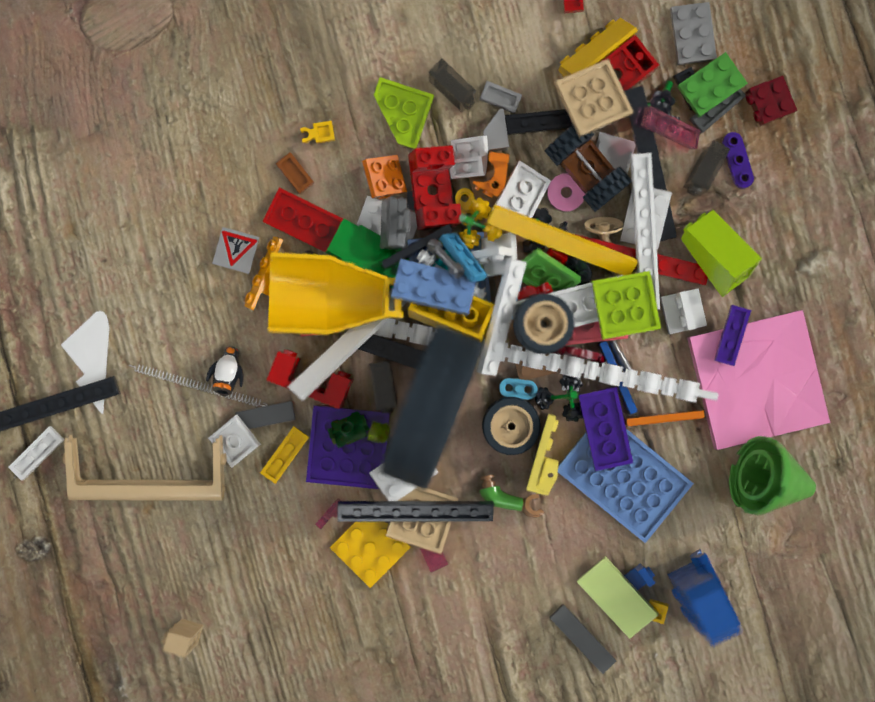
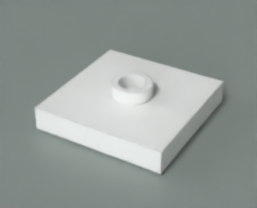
M238 415L231 418L208 438L213 444V442H216V438H219V435L223 436V453H226L227 463L231 468L261 445Z

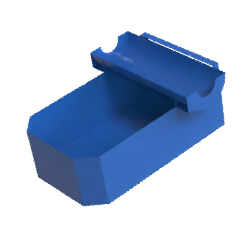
M701 549L690 555L691 563L667 575L674 587L671 591L675 599L682 604L680 609L684 617L691 622L699 634L713 647L741 633L739 626L741 623L705 552L702 553Z

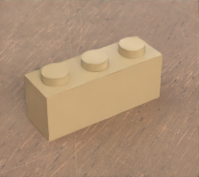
M181 619L178 623L174 624L173 628L170 627L169 631L165 632L162 639V644H164L163 651L186 658L198 644L204 625Z

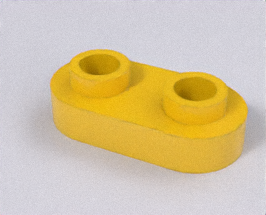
M468 188L458 190L455 195L456 204L460 203L461 214L464 215L471 214L472 211L468 208L471 205L472 199H475L473 192ZM464 195L468 197L466 202L461 200V197Z

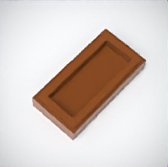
M291 152L275 163L299 194L314 184V181Z

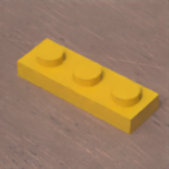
M293 426L260 473L276 484L310 437Z

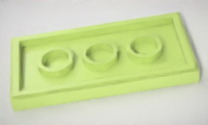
M606 556L577 580V583L629 639L659 615L655 608Z

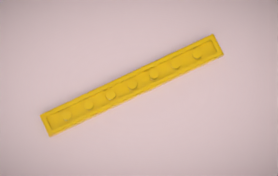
M497 204L494 205L487 219V224L623 276L630 275L638 264L637 259Z

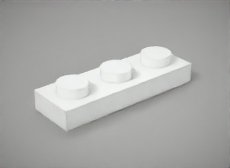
M52 426L48 427L8 468L21 481L25 480L64 439Z

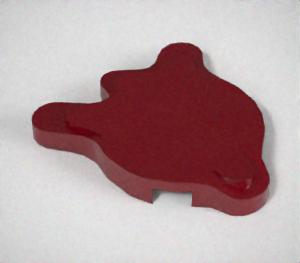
M564 346L552 352L553 354L568 355L585 360L591 359L592 362L605 363L606 358L600 353L577 347Z

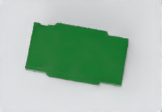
M343 218L325 253L365 270L368 269L389 278H396L399 264L384 271L381 263L383 260L401 251V249H380L379 234L363 225L357 226Z

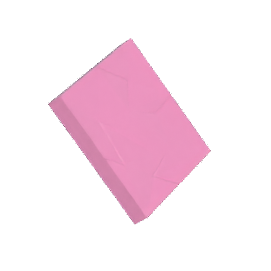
M803 310L747 323L735 366L714 361L723 329L687 337L697 381L700 383L699 389L718 393L717 401L702 398L714 449L719 450L744 444L757 436L773 437L830 423Z

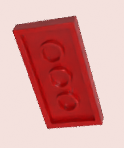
M279 187L262 222L326 252L343 218Z

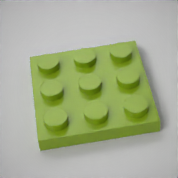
M650 271L591 282L602 340L661 329Z

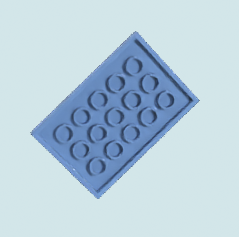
M627 429L633 463L595 471L585 432L558 465V473L646 543L694 483Z

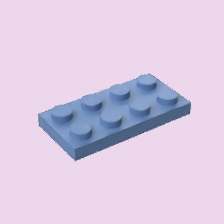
M400 259L391 298L468 316L476 282H470L465 274L460 278H455L448 270Z

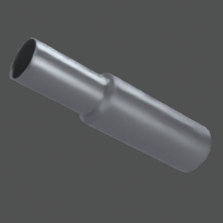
M616 341L609 343L620 366L623 367V371L625 372L626 369L632 370Z

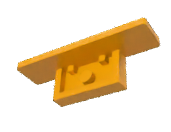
M274 236L268 242L267 253L261 259L259 272L254 276L251 291L245 297V307L254 310L261 293L269 296L271 253H278L283 239Z

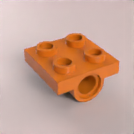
M398 155L369 158L362 161L372 198L385 199L407 192Z

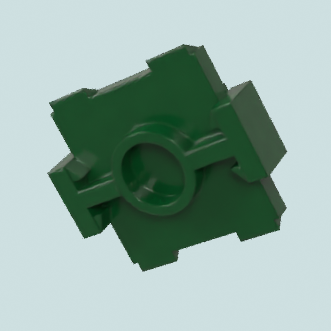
M356 411L343 419L332 421V428H329L328 432L333 444L337 443V447L341 448L367 437L366 431L370 429L365 416L360 415Z

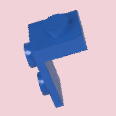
M641 563L624 575L637 590L645 584L651 587L656 583L653 580L655 575L649 567L645 568Z

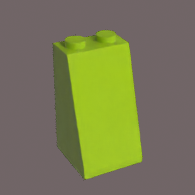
M714 210L708 214L703 213L699 216L697 222L694 224L691 222L683 229L682 242L722 297L748 279L762 260Z

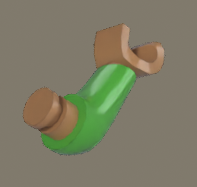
M494 475L480 477L484 483L482 484L483 489L479 491L484 501H493L494 506L498 508L522 510L526 516L532 518L540 517L545 513L542 509L534 511L530 508V501L538 499L539 494H533L523 500V498L504 493L500 486H496V482L493 481Z

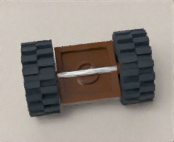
M572 125L546 148L545 153L556 166L561 164L585 193L582 198L596 212L628 186L632 179L621 166L614 169L590 140L594 136L593 132L579 137L574 125Z

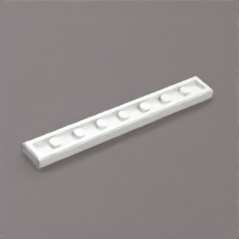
M651 153L631 154L636 259L638 261L637 273L651 272L657 309H660Z
M393 289L389 291V311H394V298H391ZM402 300V306H403L404 304L407 303V301H403V300ZM385 318L350 328L288 386L289 390L303 401L389 319Z

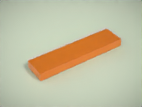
M704 410L624 418L626 426L701 419L704 417Z

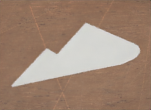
M102 311L95 312L61 344L85 374L76 381L79 386L106 379L109 324L106 314ZM104 399L93 402L101 414H103Z

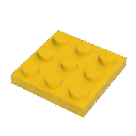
M354 522L330 546V549L369 588L411 548L407 543L386 537L389 528L387 522Z

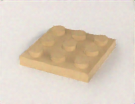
M609 59L554 83L579 137L633 113Z
M415 488L398 501H458V498L428 488L426 490ZM390 522L386 537L441 555L451 522Z

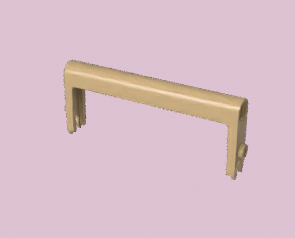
M69 435V440L65 438L63 463L66 465L67 495L69 500H224V465L227 462V455L223 453L222 435H219V438H216V442H213V480H83L80 478L77 438H73L72 435Z

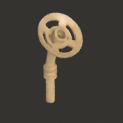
M596 217L585 222L586 230L598 234L602 241L609 243L612 242L608 236L622 230L624 227V223L621 220L612 217Z

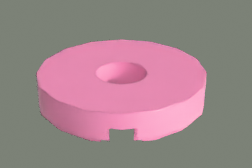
M562 173L550 182L547 189V198L555 209L570 212L577 209L583 203L584 199L582 197L585 193L568 173ZM569 188L572 194L570 197L565 198L561 195V190Z

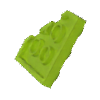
M379 77L374 98L398 145L414 150L418 147L434 95Z

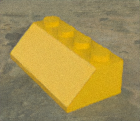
M619 18L617 21L611 20L605 26L606 29L602 33L596 32L590 38L591 41L585 45L583 43L575 50L576 53L570 57L568 55L562 59L558 71L565 78L600 63L636 35L638 29L622 18Z
M473 296L469 314L466 316L411 303L408 308V315L410 318L434 328L437 326L444 327L482 343L489 327L495 304Z

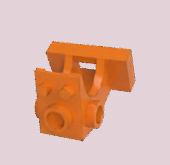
M489 152L488 160L494 166V175L486 182L473 181V184L476 185V190L484 189L482 193L491 198L494 195L497 197L500 195L506 183L509 154ZM494 181L499 182L496 188L492 187V182Z

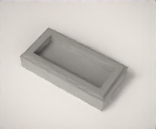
M487 81L480 100L515 114L522 95Z

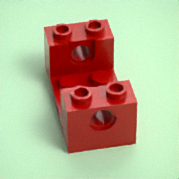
M636 35L602 60L609 59L613 70L620 71L621 78L618 81L623 91L631 89L637 83H642L659 67V63Z
M453 145L415 148L408 154L417 230L439 229L446 225L455 227L463 223L459 220L460 215H462L460 203L453 204L449 169L455 165ZM429 185H432L436 188V195H430L428 193L427 189Z
M288 349L278 351L267 381L289 389L288 386L297 379L294 378V375L301 358L297 357L298 353ZM341 370L338 373H332L326 391L324 392L325 389L318 386L308 397L341 409L344 406L354 379L350 378L351 374Z

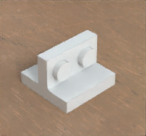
M502 234L494 242L488 241L487 238H482V250L471 251L477 262L483 265L484 271L488 275L487 277L503 275L507 258L517 260L516 234Z
M699 288L660 297L668 334L707 326Z

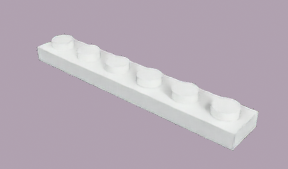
M507 258L477 372L481 374L495 376L497 374L527 262Z

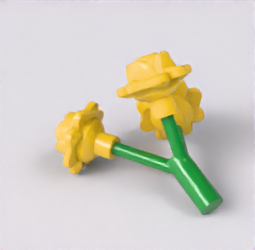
M478 197L477 200L472 199L471 205L468 208L472 211L470 217L464 214L459 217L461 222L467 224V229L464 232H460L459 237L469 249L479 246L481 238L476 230H471L473 225L486 231L487 240L491 242L499 239L503 234V230L487 223L482 224L474 220L475 217L479 220L487 219L489 212L492 210L488 206L489 202L481 197Z

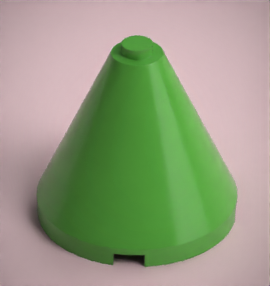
M757 436L748 440L737 452L740 455L737 464H732L730 469L729 488L731 497L735 505L741 507L745 513L763 515L813 496L816 491L815 481L779 441L766 436Z

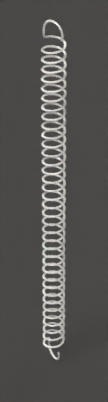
M204 384V387H203L204 392H205V391L208 392V387H207V389L205 390V384Z

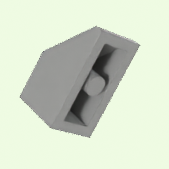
M499 109L483 131V136H487L488 153L509 149L504 109Z

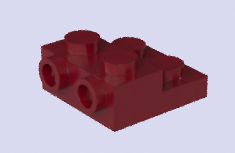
M783 75L751 87L746 91V101L752 106L754 120L759 123L760 127L798 111Z

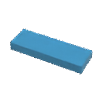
M442 234L439 240L455 262L460 263L463 267L464 274L470 282L485 280L488 275L458 234Z

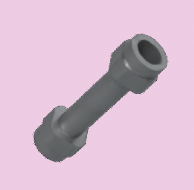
M436 239L428 242L427 247L432 254H437L448 266V272L452 276L460 278L464 274V269L460 263H455L442 249L443 245Z

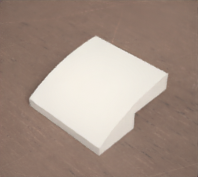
M487 136L450 140L451 145H453L455 165L450 168L451 179L486 175L488 161Z

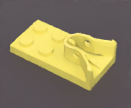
M549 413L526 490L542 495L549 494L558 476V460L545 457L546 450L550 451L553 439L550 438L551 432H556L559 422L555 420V415ZM553 473L554 475L553 477H548V474Z

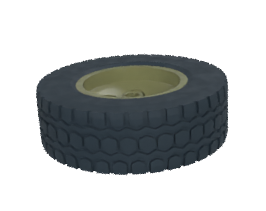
M440 326L436 327L404 400L385 453L381 473L419 489H427L480 356L483 343Z

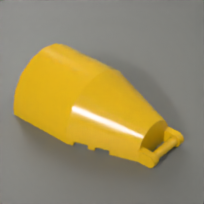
M271 253L268 333L330 335L385 318L403 319L402 300L394 299V311H389V286H394L396 278H389L368 269L365 270L330 255Z

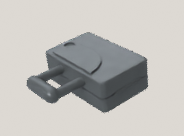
M390 196L382 201L380 249L398 250L404 248L406 232H409L411 227V211L407 209L406 199Z

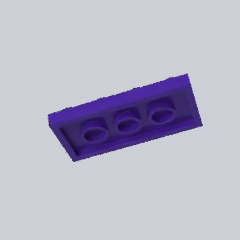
M617 387L578 395L594 470L599 471L633 463Z

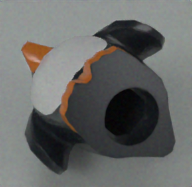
M229 346L224 350L222 357L213 363L206 376V381L208 382L213 375V391L221 396L232 394L238 378L240 387L243 386L244 373L239 363V351L233 346Z

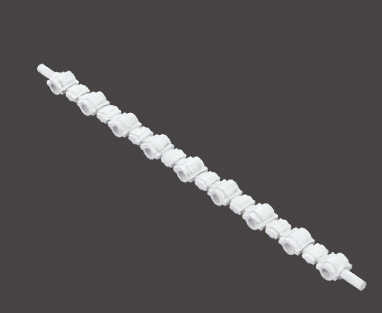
M389 319L374 333V335L392 338L393 334H396L395 338L407 340V337H410L409 342L427 346L434 332H432L433 327L413 323L412 328H410V323L398 321V325H396V319ZM483 339L482 341L483 345L481 348L480 356L482 354L485 339ZM506 342L500 361L504 362L506 357L508 362L519 364L521 360L523 361L522 366L542 370L543 365L546 366V370L557 372L559 368L561 369L560 374L578 378L581 377V373L585 374L584 378L596 380L597 376L599 377V382L619 386L620 382H623L622 386L630 388L638 385L637 390L658 394V390H662L661 394L673 396L674 393H677V399L696 402L697 397L716 401L718 399V393L699 389L700 383L680 379L678 384L676 383L677 379L664 377L663 381L661 380L662 375L641 371L639 376L637 375L638 371L626 369L625 372H622L623 367L602 363V367H598L599 363L587 361V364H583L584 359L564 355V358L560 359L561 355L549 353V356H545V354L534 353L527 349L522 351L523 347L511 345V348H507L508 343Z

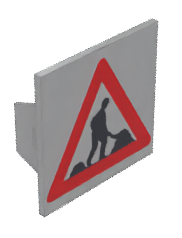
M222 227L212 264L249 274L260 237Z

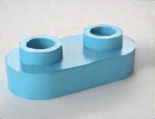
M506 378L501 381L499 390L505 397L529 400L536 396L538 387L530 380ZM507 384L512 385L511 391H506L505 386ZM526 386L531 387L530 393H525L524 388Z

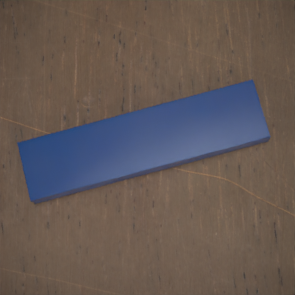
M606 341L599 343L598 347L606 358V364L618 366ZM620 382L619 386H616L628 414H634L638 411L628 388L622 386L623 382Z

